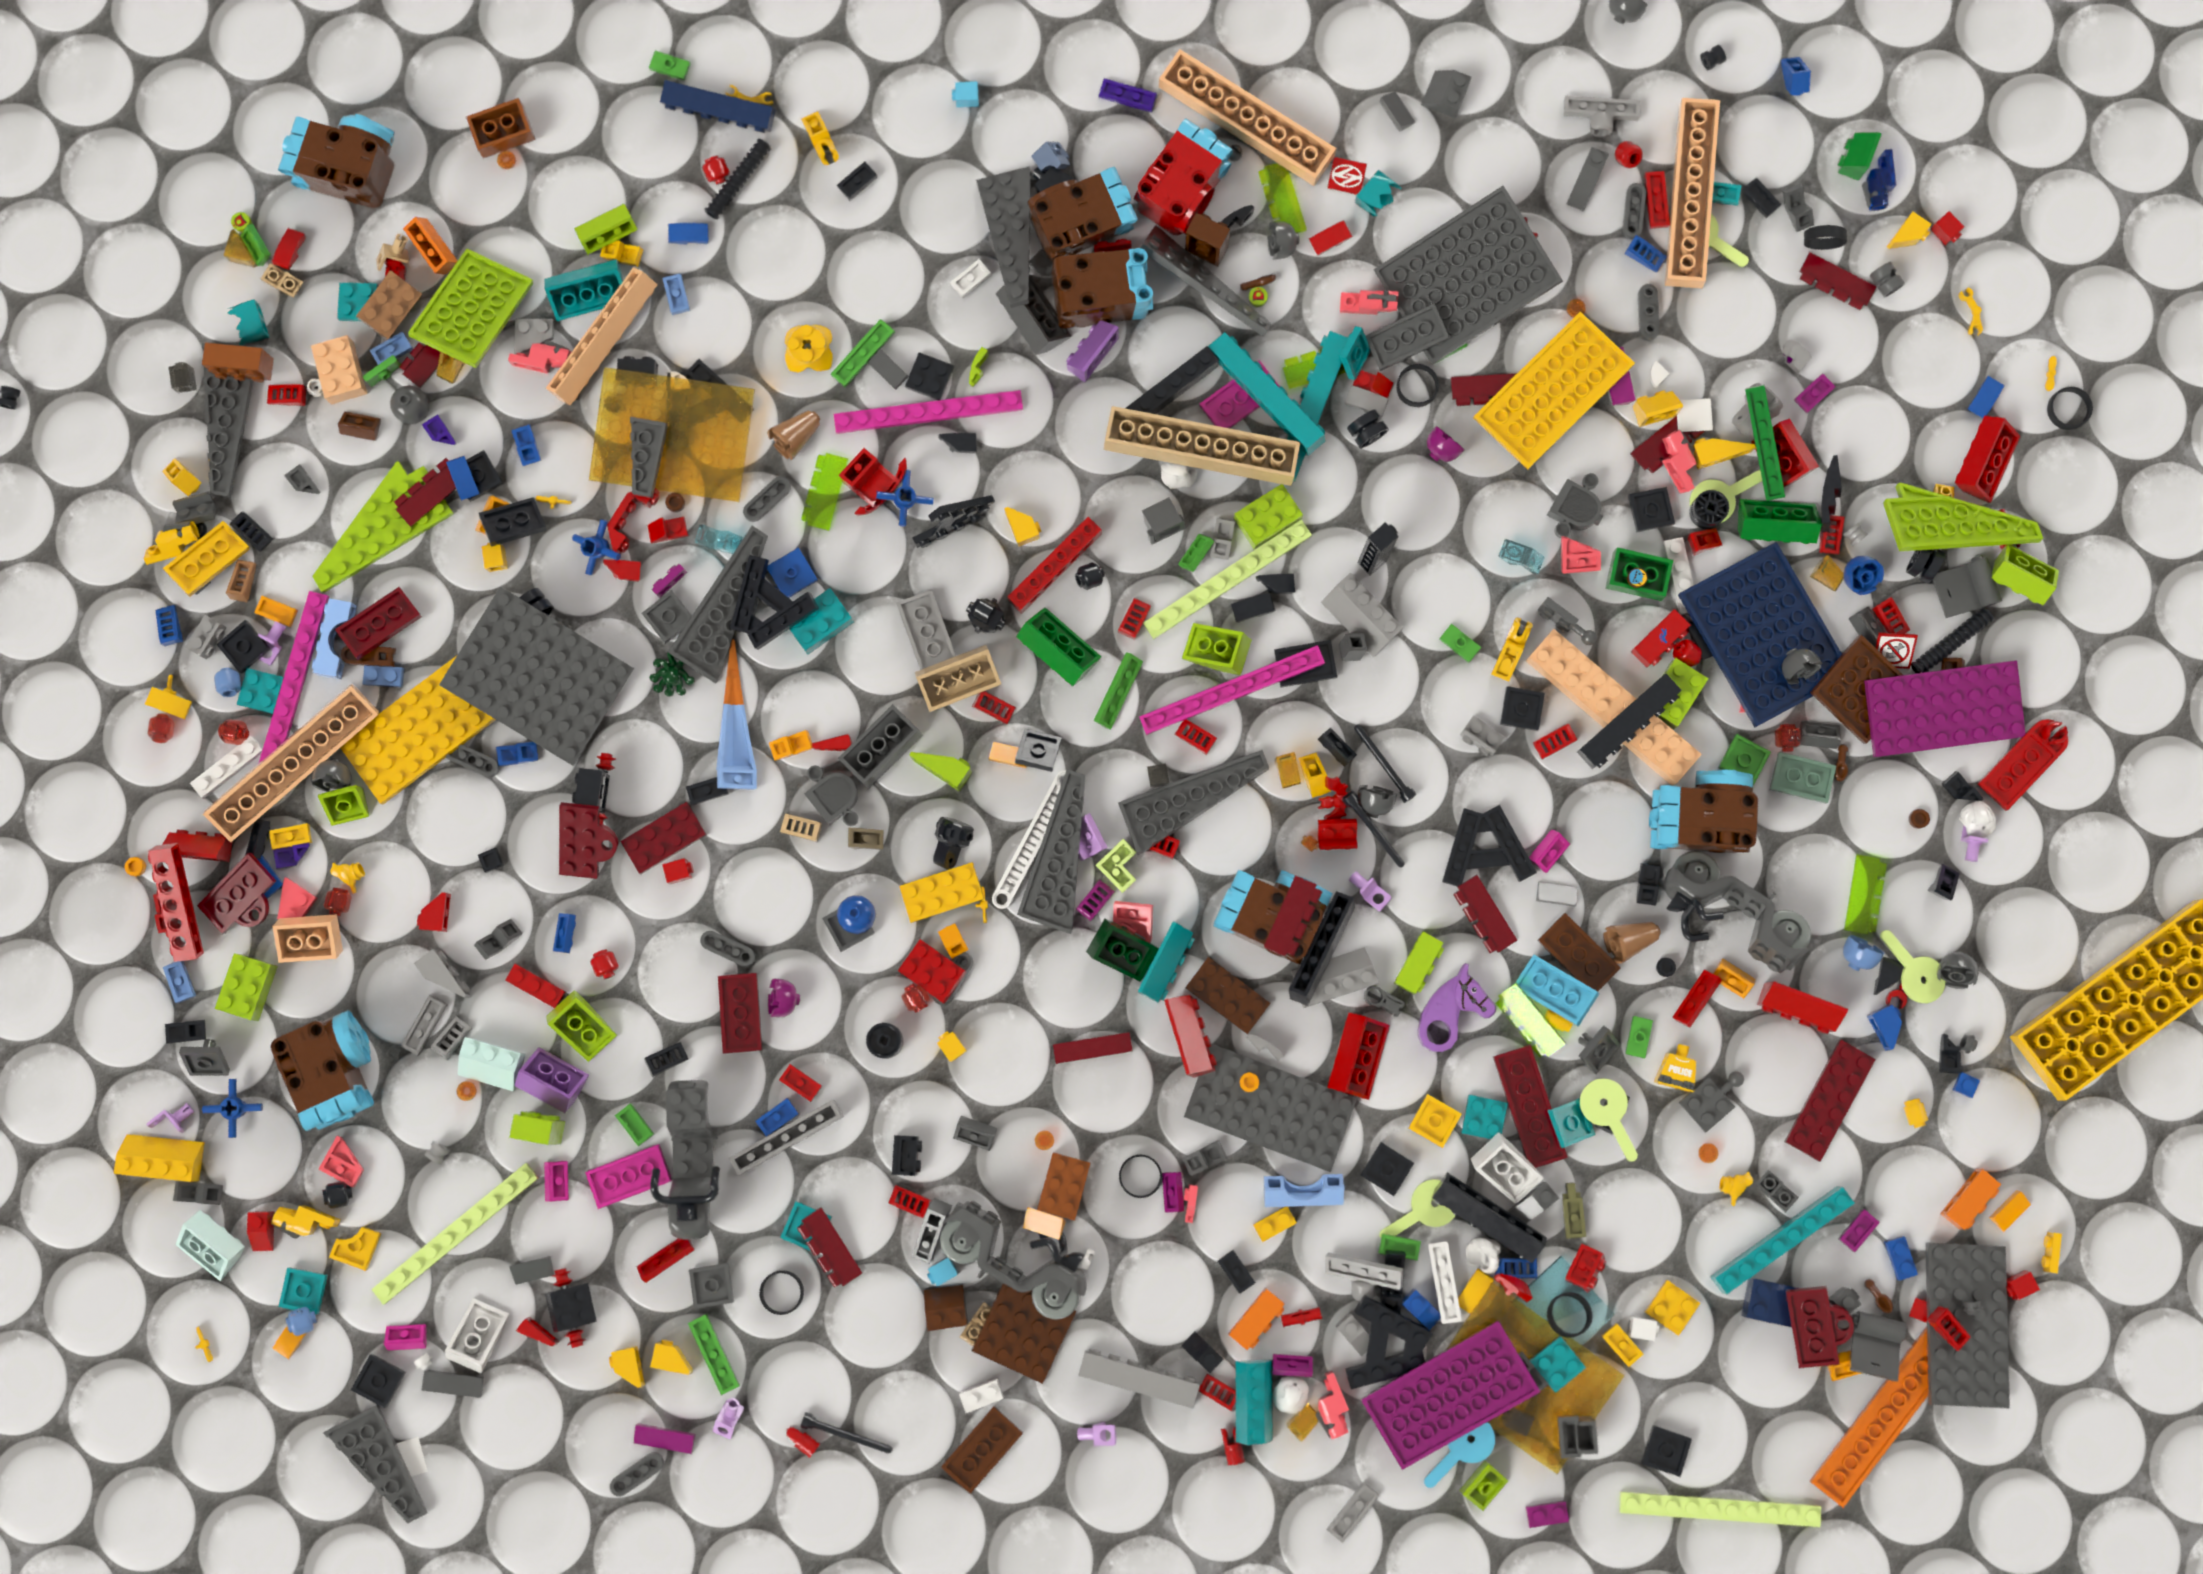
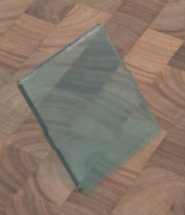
M1560 1256L1528 1286L1533 1299L1526 1302L1517 1296L1511 1303L1532 1325L1536 1334L1550 1344L1559 1336L1550 1327L1547 1320V1308L1551 1300L1564 1292H1575L1583 1296L1592 1309L1593 1316L1590 1327L1583 1334L1573 1338L1561 1336L1575 1353L1615 1314L1593 1289L1587 1293L1583 1288L1565 1280L1571 1266ZM1568 1296L1559 1297L1553 1306V1317L1558 1327L1568 1333H1579L1586 1324V1312L1582 1304L1575 1298Z

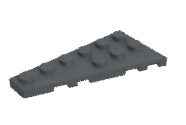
M379 1405L323 1432L327 1438L331 1439L335 1447L346 1455L349 1462L364 1478L376 1487L379 1494L391 1503L394 1510L407 1523L427 1514V1510Z

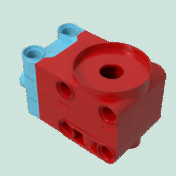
M1185 118L1139 182L1138 190L1133 198L1137 201L1138 212L1174 236L1181 235L1182 233L1186 235V231L1195 214H1204L1214 195L1215 187L1228 172L1231 163L1227 160L1231 156L1233 149L1220 140L1217 141V136L1207 128L1200 129L1199 126Z

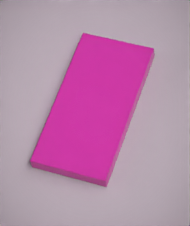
M1260 360L1257 361L1262 366V371L1267 375L1269 373ZM1234 379L1199 404L1214 426L1229 429L1260 407Z
M660 1144L585 1172L598 1209L650 1190L651 1175L654 1168L660 1170L658 1186L672 1181Z

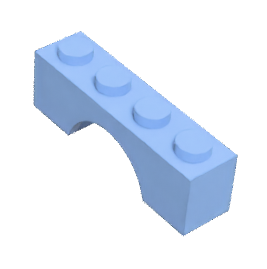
M329 599L324 607L325 619L320 626L321 638L317 642L316 651L318 652L316 659L312 663L313 673L318 676L340 680L342 678L345 662L337 655L334 649V639L337 635L335 629L355 616L357 606L352 602Z
M1324 1174L1316 1183L1308 1186L1293 1185L1284 1176H1264L1265 1207L1344 1205L1343 1174Z

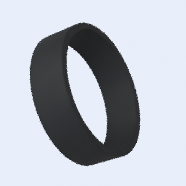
M1821 225L1804 231V246L1810 249H1836L1847 243V230L1841 226Z
M1413 364L1406 367L1400 373L1396 384L1399 398L1411 407L1428 405L1434 400L1439 389V380L1436 373L1430 367L1423 364ZM1413 369H1421L1428 372L1435 381L1436 389L1434 395L1424 402L1408 400L1402 394L1399 384L1401 377L1406 372Z
M2077 387L2060 389L2050 398L2047 405L2049 419L2055 426L2063 430H2074L2081 427L2090 419L2093 412V403L2090 396L2084 390ZM2073 392L2084 400L2087 413L2081 424L2068 425L2056 417L2053 403L2059 393Z
M1143 1154L1131 1156L1125 1160L1120 1168V1185L1132 1197H1149L1161 1185V1168L1150 1156ZM1135 1157H1146L1152 1160L1159 1169V1183L1147 1195L1139 1196L1126 1190L1121 1180V1172L1124 1165Z
M780 1270L773 1272L763 1280L760 1286V1301L764 1308L773 1314H789L797 1309L803 1300V1284L799 1277L790 1271ZM774 1274H788L799 1284V1301L789 1311H775L764 1300V1285Z
M1564 1292L1553 1298L1548 1305V1323L1560 1336L1567 1338L1579 1336L1587 1331L1591 1325L1593 1316L1591 1306L1580 1294ZM1568 1296L1575 1298L1584 1307L1586 1324L1579 1333L1565 1332L1556 1324L1553 1317V1306L1559 1297Z

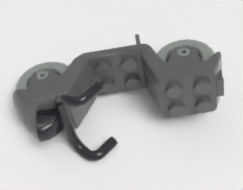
M1699 851L1686 852L1676 860L1673 867L1666 873L1664 881L1665 891L1672 900L1666 909L1672 912L1684 911L1681 916V929L1683 936L1688 941L1709 940L1708 933H1690L1689 917L1693 912H1696L1698 917L1704 921L1724 919L1723 912L1706 913L1704 911V907L1723 898L1729 905L1739 908L1746 916L1756 920L1748 953L1755 960L1765 963L1770 970L1779 973L1787 969L1791 971L1809 950L1806 947L1811 939V930L1807 921L1800 914L1790 910H1780L1774 913L1775 905L1771 900L1776 893L1773 892L1768 899L1736 877L1724 876L1720 878L1719 867L1716 861L1708 854Z
M705 1080L670 1082L666 1091V1127L672 1137L671 1141H673V1180L669 1195L664 1196L658 1190L660 1175L658 1168L652 1170L650 1182L653 1198L662 1204L668 1205V1224L671 1234L678 1239L684 1240L700 1239L709 1234L710 1202L718 1196L720 1168L718 1166L713 1167V1140L718 1139V1136L713 1137L712 1128L709 1123L707 1103L708 1082Z
M967 1201L964 1204L958 1202L952 1213L943 1221V1223H948L944 1226L940 1236L941 1248L950 1260L959 1264H969L978 1260V1267L981 1269L977 1276L978 1278H981L986 1272L1018 1292L1032 1290V1300L1035 1308L1047 1318L1062 1319L1069 1316L1076 1309L1081 1296L1085 1295L1087 1289L1086 1277L1078 1268L1085 1254L1072 1252L1067 1255V1241L1063 1232L1060 1240H1058L1060 1252L1056 1243L1049 1239L1048 1236L1039 1234L1040 1239L1030 1241L1031 1249L1048 1246L1053 1259L1028 1276H1025L1019 1268H1011L1006 1265L1007 1262L1004 1259L993 1257L1001 1223L998 1215L991 1211L986 1212L982 1210V1206L975 1201Z

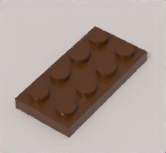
M1566 913L1537 940L1575 979L1597 992L1621 969Z
M1210 957L1205 960L1185 987L1247 1035L1271 1004Z
M993 1406L944 1462L941 1468L971 1494L1020 1438L1023 1432Z

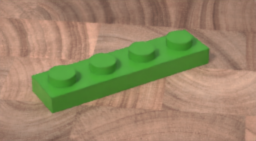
M880 319L833 370L831 376L846 388L866 366L868 361L894 335L895 331Z
M1125 653L1094 718L1096 723L1106 729L1111 730L1143 663L1142 660L1133 654Z
M707 1314L689 1322L688 1325L720 1394L723 1395L739 1387L740 1384Z

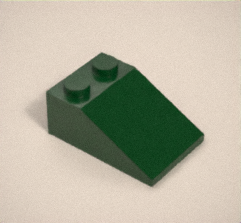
M1105 918L1086 952L1092 959L1141 982L1159 948Z

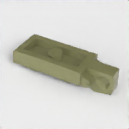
M1565 1183L1566 1193L1562 1194L1565 1238L1586 1237L1583 1198L1580 1192H1576L1575 1183Z

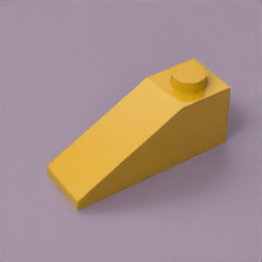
M1702 438L1694 442L1693 448L1695 451L1693 456L1699 470L1751 453L1756 447L1755 444L1713 438L1706 440Z

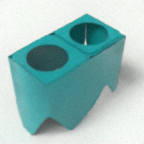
M1378 170L1356 195L1355 203L1370 215L1376 217L1377 214L1374 207L1383 209L1384 206L1393 202L1390 186L1401 190L1402 187Z
M255 299L227 308L231 309L228 311L229 315L241 318L236 327V330H239V338H241L240 346L270 338L261 307Z

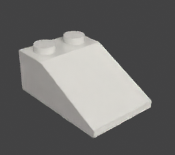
M1499 1132L1471 1158L1475 1170L1515 1204L1544 1179L1538 1170Z
M473 1298L445 1350V1358L482 1373L509 1313Z

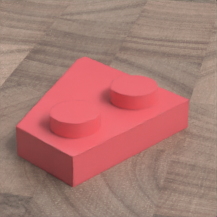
M1561 536L1562 573L1600 571V550Z
M285 877L277 919L305 917L317 900V897Z
M1115 901L1113 906V922L1126 927L1127 930L1134 934L1136 932L1144 937L1146 941L1151 942L1153 905Z
M336 1136L319 1167V1170L341 1182H345V1184L352 1188L356 1186L364 1171L341 1136Z
M1189 1184V1188H1185L1184 1201H1187L1185 1222L1193 1223L1198 1186Z

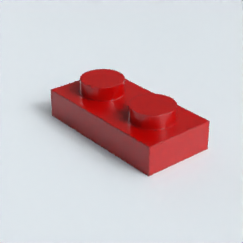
M789 1064L779 1081L810 1102L813 1101L822 1087L821 1084Z

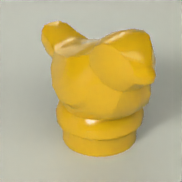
M359 862L350 865L332 863L330 869L333 876L338 877L350 886L353 894L357 892L356 880H361L365 876V871Z
M1749 1172L1733 1177L1722 1176L1719 1190L1724 1192V1194H1729L1731 1205L1735 1206L1736 1199L1744 1192L1746 1187L1753 1183V1178Z

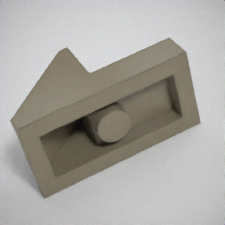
M850 827L848 828V847L855 850L883 849L884 830Z

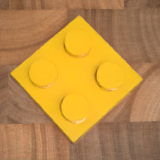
M1427 1094L1408 1129L1443 1148L1462 1114Z
M1665 1280L1645 1310V1313L1679 1336L1700 1305V1302L1670 1281Z

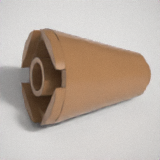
M808 410L768 429V437L770 440L774 439L775 444L773 446L783 457L793 460L820 426V417L816 412Z
M1653 922L1613 925L1605 928L1607 932L1603 933L1607 952H1612L1614 955L1612 959L1617 964H1621L1659 940L1661 931L1659 926Z

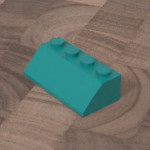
M615 259L545 278L544 289L556 321L603 309L624 279L618 261Z
M1174 921L1172 922L1138 989L1139 994L1157 1003L1160 1000H1165L1169 992L1166 990L1169 982L1173 984L1178 974L1174 971L1177 965L1182 966L1186 958L1183 953L1186 947L1191 948L1195 940L1192 937L1193 932Z
M1272 1360L1236 1361V1442L1245 1445L1266 1444L1273 1441Z

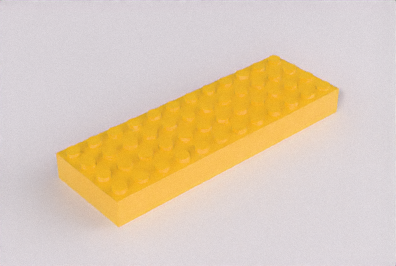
M2203 899L2190 902L2010 1036L2011 1040L2058 1101L2068 1100L2203 999Z

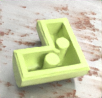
M1122 839L1096 864V867L1124 893L1136 879L1123 865L1137 852Z

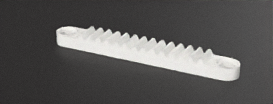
M1066 770L1056 775L992 896V902L995 907L1006 909L1010 906L1034 862L1061 787L1060 777L1065 775ZM999 894L1007 896V902L1004 905H1000L996 901Z

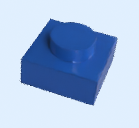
M1961 1072L1952 1090L1966 1097L1973 1098L1980 1080Z

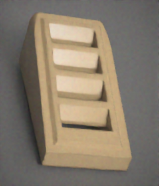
M785 814L780 832L817 842L822 823ZM789 819L793 820L791 829L786 830ZM799 821L798 831L794 832L796 822ZM804 823H806L807 826L805 829V833L802 834L801 831ZM811 825H813V832L810 836L808 835Z

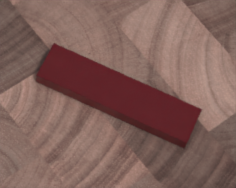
M1130 1032L1053 1044L1056 1064L1133 1052Z

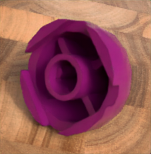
M1437 426L1434 427L1427 438V447L1431 451L1429 455L1437 462L1439 459L1444 462H1451L1457 459L1465 450Z
M777 978L771 980L769 988H773L771 994H768V1014H771L770 1017L774 1018L786 1017L794 1011L795 1005H799L800 994H796L795 986L787 980Z

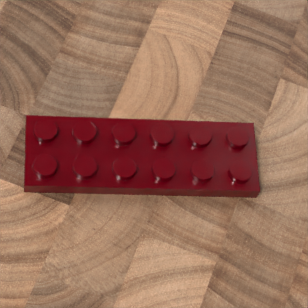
M1839 1040L1784 1142L1821 1162L1876 1059L1845 1041Z
M1531 1045L1493 1056L1526 1159L1537 1168L1568 1158L1565 1147L1561 1148L1548 1113V1110L1552 1108Z

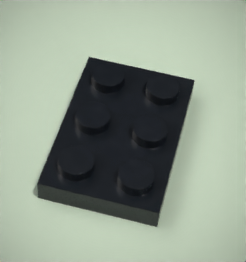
M534 497L479 513L480 521L491 547L546 531V525Z
M1331 640L1274 649L1277 662L1318 645L1325 662L1324 665L1281 681L1280 688L1337 678Z

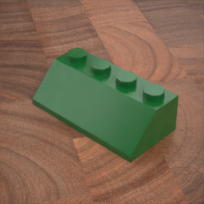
M1739 499L1738 532L1740 539H1755L1767 542L1782 541L1785 543L1801 542L1803 544L1817 543L1822 523L1816 504Z
M1046 607L1026 621L1016 636L1072 687L1082 680L1102 657Z

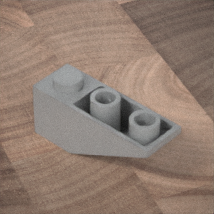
M432 949L414 963L425 979L464 998L471 997L468 993L470 991L469 987L465 982H461L457 976L459 974L453 966L450 967L446 962L448 958L441 950Z

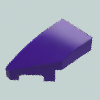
M438 414L422 424L432 441L451 445L457 444Z
M310 843L274 849L276 869L297 866L309 849Z

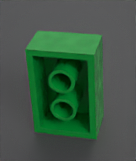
M1617 547L1612 554L1605 589L1662 601L1667 594L1674 560ZM1635 568L1643 569L1648 576L1646 584L1641 588H1633L1627 582L1629 572Z

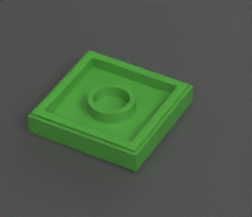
M1735 734L1718 768L1753 774L1754 785L1771 751Z

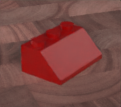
M1790 418L1772 427L1784 488L1819 467ZM1753 439L1752 441H1750L1751 444H1755V440H1754V439Z
M177 829L176 833L169 832L162 844L179 843L182 858L230 862L233 841L230 842L221 833L207 836V832L196 831L194 835L188 834L189 831Z

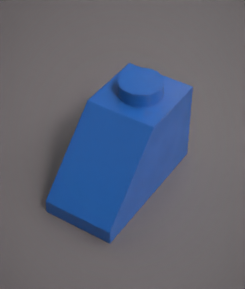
M1800 57L1781 59L1785 88L1794 96L1810 92L1811 70Z
M1893 1004L1886 1005L1867 1015L1885 1051L1895 1048L1902 1024L1900 1019L1901 1013Z
M1414 1288L1402 1300V1305L1428 1330L1441 1318L1440 1313Z

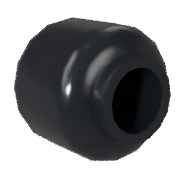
M1091 562L1077 569L1075 579L1080 588L1083 587V589L1089 590L1102 584L1105 573L1101 566Z
M345 1182L329 1183L322 1190L324 1205H328L331 1209L347 1206L349 1199L353 1198L351 1187H347Z

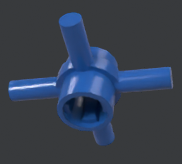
M906 470L902 487L898 488L895 493L881 491L876 493V499L893 500L900 509L899 526L901 527L906 526L907 511L915 503L933 505L934 500L932 497L916 496L914 489L910 487L911 470ZM903 494H907L906 498L910 499L909 502L900 500Z
M600 520L596 536L584 538L574 534L572 537L574 542L581 544L582 553L585 556H589L585 571L587 575L593 574L597 559L608 556L618 561L621 558V554L611 550L609 542L603 538L608 523L607 520Z
M229 1079L228 1098L224 1099L220 1105H204L202 1107L203 1113H221L224 1118L228 1119V1138H237V1119L246 1112L263 1110L262 1103L246 1104L237 1097V1079ZM230 1105L237 1106V1110H233L232 1112H230Z

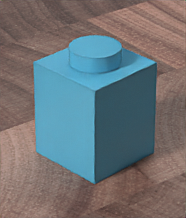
M977 81L955 82V89H952V101H956L957 107H979Z
M947 1257L930 1267L927 1276L932 1284L936 1283L938 1287L957 1276L959 1272L953 1261Z

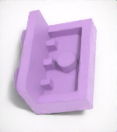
M1090 813L1082 817L1079 859L1081 861L1093 857L1108 848Z

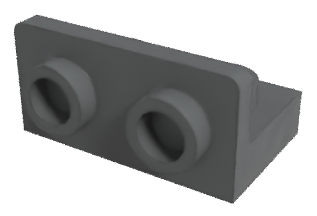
M210 492L174 500L172 503L177 512L175 523L193 521L195 524L215 519L217 506Z

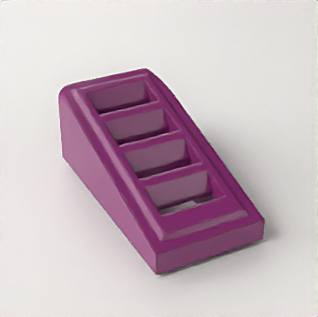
M1099 880L1076 910L1089 921H1092L1115 891ZM1099 886L1108 893L1106 896L1097 890ZM1093 894L1099 895L1103 899L1102 902L1096 899ZM1091 899L1098 904L1097 908L1090 904L1088 900ZM1084 905H1087L1090 909H1092L1093 913L1091 914L1086 909H1084Z

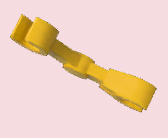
M729 85L730 88L735 90L734 94L730 95L725 92L727 96L767 106L774 103L773 101H765L767 96H773L770 92H765L757 97H749L738 92L734 85Z
M1968 287L1965 290L1968 293V297L1964 296L1961 291L1959 299L1966 301L1971 309L1972 321L1968 328L1969 335L1973 333V328H1977V336H1979L1983 331L1980 320L1982 310L1972 297L1973 290Z

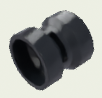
M1720 45L1712 47L1711 51L1701 53L1700 59L1705 69L1711 70L1716 64H1722L1726 61V54Z
M1 386L0 406L16 410L18 405L16 400L20 397L21 391L13 387Z

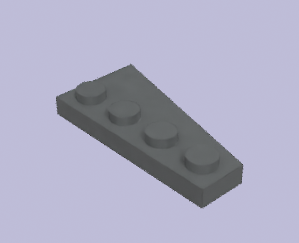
M630 417L632 431L630 432L632 441L631 459L633 464L632 494L653 498L668 424Z

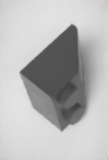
M1456 70L1435 71L1421 105L1456 119L1472 77Z

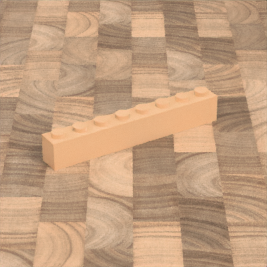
M633 267L546 389L562 402L571 405L577 399L583 387L588 384L594 372L599 369L604 358L609 355L612 347L621 338L625 329L632 323L638 311L643 308V304L653 294L658 284L643 271Z

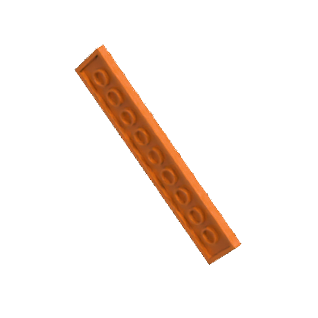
M1927 1326L1899 1362L1898 1381L1886 1379L1809 1481L1842 1508L1848 1503L1928 1397Z

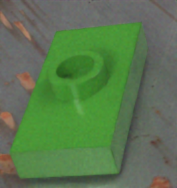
M654 51L649 69L685 81L691 64L689 61Z
M248 224L240 236L256 264L264 266L271 254L254 225Z
M392 355L363 375V379L373 387L381 380L388 379L391 373L399 368L401 363Z
M1199 533L1178 565L1194 572L1214 543V540Z
M1453 624L1439 638L1441 642L1468 663L1481 649V646Z
M1637 1016L1632 1017L1625 1050L1626 1055L1645 1059L1653 1020Z
M632 1103L615 1115L637 1146L642 1145L654 1135V1132Z
M1382 1233L1378 1253L1385 1255L1386 1250L1406 1252V1259L1418 1261L1421 1241Z

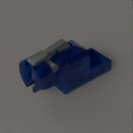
M1892 149L1883 151L1878 157L1879 168L1871 169L1867 174L1866 181L1862 184L1869 211H1879L1889 206V192L1896 186Z

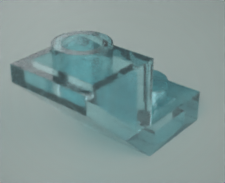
M699 525L695 543L730 554L734 553L742 541V537L729 531H718L706 525Z
M1508 539L1504 540L1498 555L1508 564L1521 565L1532 574H1539L1545 558L1535 549Z

